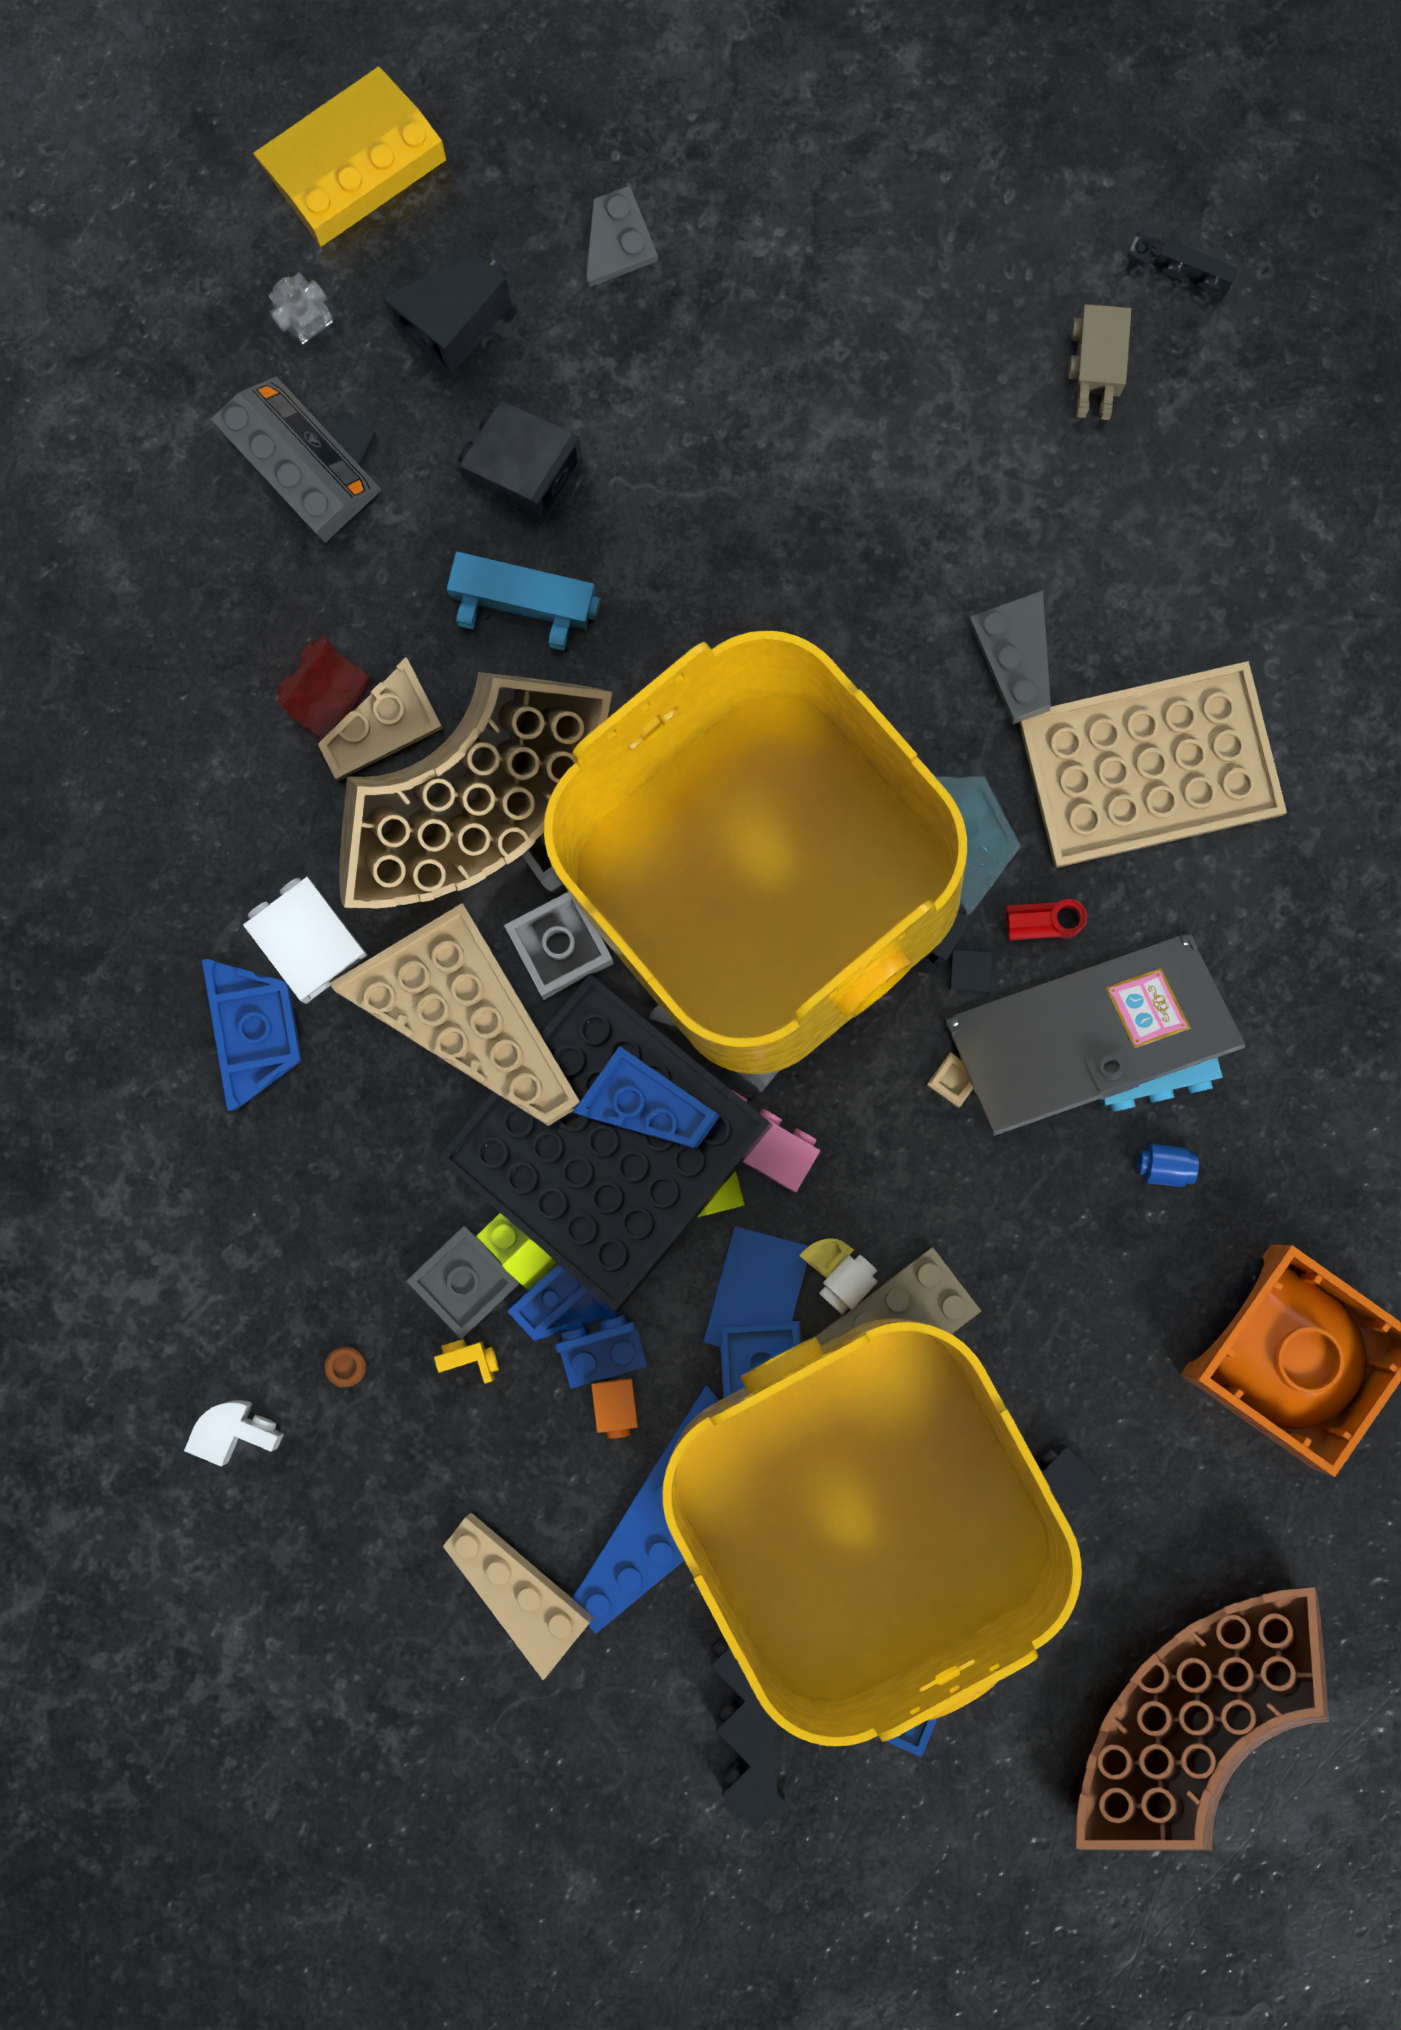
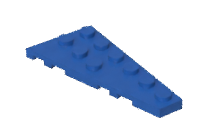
M707 1384L572 1597L573 1600L594 1617L589 1623V1627L595 1634L684 1561L666 1522L663 1508V1482L674 1447L683 1430L700 1412L720 1401Z

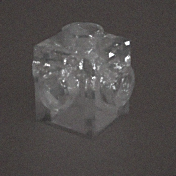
M300 272L292 278L288 276L281 279L273 287V292L268 295L274 307L269 312L274 321L283 332L289 328L302 345L333 322L328 308L323 303L327 300L325 293L315 280L308 283Z

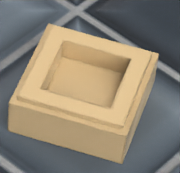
M951 1052L948 1053L927 1083L928 1087L958 1108H960L973 1089L962 1060Z

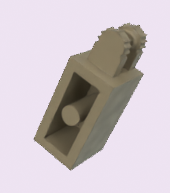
M1085 304L1079 318H1073L1071 341L1077 342L1076 355L1070 356L1068 379H1074L1073 393H1077L1076 417L1086 418V414L1089 411V394L1101 395L1100 419L1110 420L1113 396L1120 397L1126 385L1131 308Z

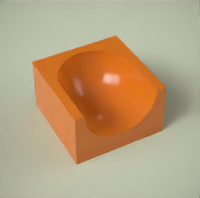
M1270 1245L1262 1256L1264 1265L1261 1274L1237 1315L1210 1348L1199 1358L1189 1362L1180 1375L1310 1468L1335 1477L1401 1382V1322L1293 1245Z

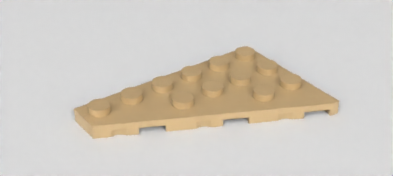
M463 903L330 982L333 990L547 1126L574 1111L580 1103L572 1086Z

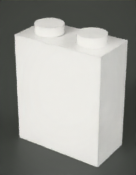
M308 877L302 881L299 878H295L287 883L279 891L282 896L270 905L268 902H263L255 907L248 914L250 920L243 924L299 1000L305 1004L331 986L330 982L349 972L369 957Z

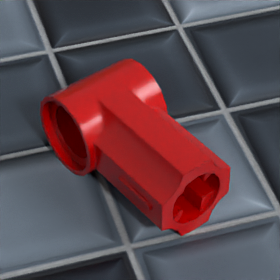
M1073 899L1053 903L1011 905L1006 907L1009 941L1055 937L1063 939L1073 938L1081 932L1087 921L1086 909L1080 902ZM1065 909L1073 911L1078 918L1077 926L1072 929L1063 928L1058 923L1057 913Z

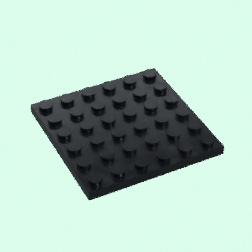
M589 974L540 1033L580 1102L618 1047L621 1046L720 1115L698 1148L694 1149L573 1113L574 1111L547 1126L492 1091L440 1154L438 1159L609 1308L619 1313L773 1124L594 976Z

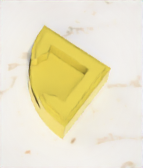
M829 1238L813 1243L799 1256L827 1279L854 1249L841 1240Z

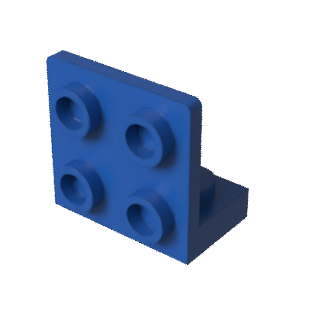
M625 1315L601 1321L602 1329L588 1333L586 1326L561 1334L562 1341H558L554 1346L556 1353H561L570 1389L648 1367L635 1320L626 1322Z

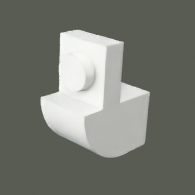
M233 1400L212 1407L198 1419L184 1451L223 1466L229 1462L239 1438L272 1452L278 1448L284 1433L275 1430L277 1424L267 1418L254 1415L252 1420L248 1419L247 1417L253 1405L252 1402Z

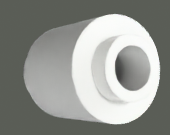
M848 1255L823 1282L825 1287L819 1294L843 1315L848 1308L853 1310L878 1283L873 1277L877 1270L861 1255L855 1260Z

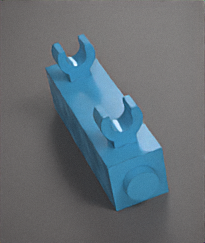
M457 551L447 586L450 599L462 601L456 622H459L458 627L474 630L479 605L553 623L548 644H550L549 648L564 652L570 627L587 631L589 619L595 621L597 619L601 597L595 596V585L593 583Z

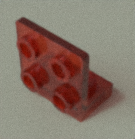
M322 636L317 643L311 642L306 647L300 658L302 665L294 676L289 674L282 681L277 691V694L280 695L277 703L288 717L321 739L344 719L371 680L370 675L337 654L331 642Z

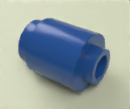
M1148 1144L1145 1151H1140L1138 1154L1137 1174L1142 1175L1144 1183L1175 1187L1194 1184L1199 1169L1198 1154L1189 1152L1188 1148Z

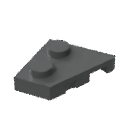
M630 186L594 199L586 276L589 287L658 261V254Z

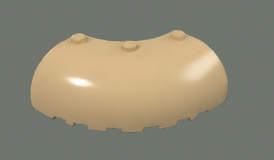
M478 672L475 691L463 719L450 737L433 753L410 767L394 773L371 777L347 776L339 874L340 897L344 908L377 909L434 900V898L456 890H463L482 881L486 876L497 871L505 864L508 865L526 852L535 843V840L544 833L546 809L553 790L566 771L576 763L572 753L573 750L588 734L608 718L612 692L569 683Z

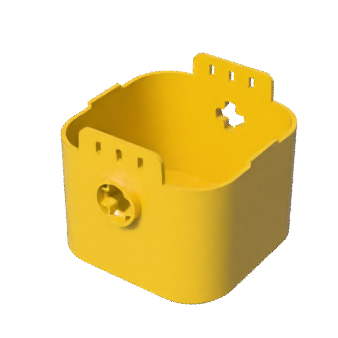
M756 631L730 638L712 650L706 642L693 647L588 734L575 747L572 753L576 763L559 780L548 802L544 820V838L547 854L556 874L586 919L691 1044L708 1060L731 1071L746 1074L771 1073L790 1067L802 1060L846 1022L881 998L915 964L929 954L947 935L959 909L967 857V835L962 815L954 799L921 762L911 746L867 696L855 687L833 660L816 645L792 634L777 631Z
M889 1318L864 1323L822 1346L815 1336L742 1375L740 1378L745 1386L744 1388L704 1409L693 1418L681 1433L668 1463L663 1482V1508L668 1528L706 1604L763 1709L780 1727L802 1740L825 1746H848L862 1743L878 1736L884 1742L903 1734L925 1721L945 1716L974 1701L990 1690L998 1681L1038 1658L1036 1649L1046 1644L1059 1632L1075 1607L1081 1586L1082 1570L1080 1552L1072 1529L985 1368L971 1349L958 1338L942 1329L907 1319Z

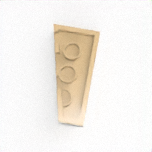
M470 1513L464 1518L443 1547L541 1679L544 1680L594 1617L475 1515Z

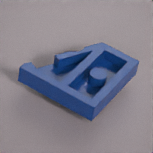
M556 1263L507 1308V1312L534 1341L552 1336L554 1333L563 1330L569 1331L580 1328L584 1324L597 1320L611 1319L618 1314L559 1263Z

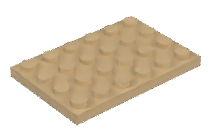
M1249 661L1052 706L1048 712L1019 722L1054 868L1283 816L1287 813Z

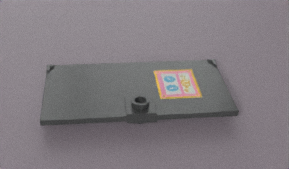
M1190 932L944 1018L945 1026L956 1046L994 1136L1080 1105L1137 1088L1140 1084L1245 1048V1042Z

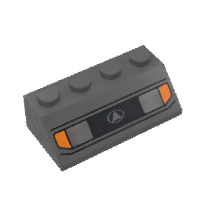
M277 376L239 392L210 419L324 543L382 490Z

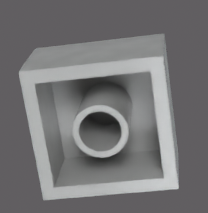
M569 892L504 925L543 1000L587 978L589 974L593 975L614 964L601 936L586 919Z

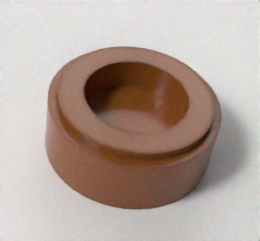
M345 1346L335 1349L329 1354L325 1362L327 1378L339 1387H351L357 1384L366 1373L365 1357L359 1350L353 1347Z

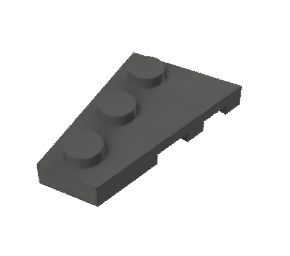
M1043 590L971 616L969 624L1012 723L1015 724L1050 711L1051 701Z

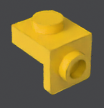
M464 1339L442 1345L443 1354L434 1357L438 1373L478 1361L484 1384L495 1379L493 1372L499 1370L493 1348L486 1349L484 1341L466 1346Z

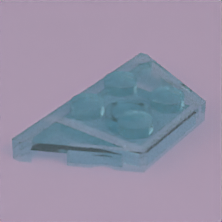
M936 777L954 799L966 828L967 857L960 905L967 910L965 915L968 916L975 910L1021 845L985 777Z

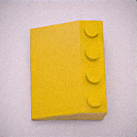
M379 66L253 153L254 157L320 247L446 161L442 140L420 110Z

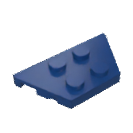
M205 959L202 960L227 1111H234L302 1061L290 987L286 981Z

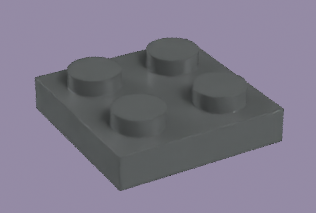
M466 1225L406 1281L460 1339H463L520 1284L502 1267L503 1264Z

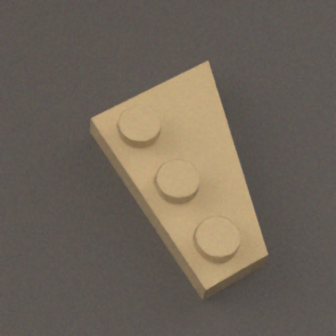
M407 657L396 666L397 669L383 683L380 682L371 691L369 697L354 711H351L318 743L337 782L443 729Z

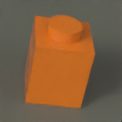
M633 1377L592 1382L597 1433L606 1432L607 1439L631 1436L630 1429L638 1428Z

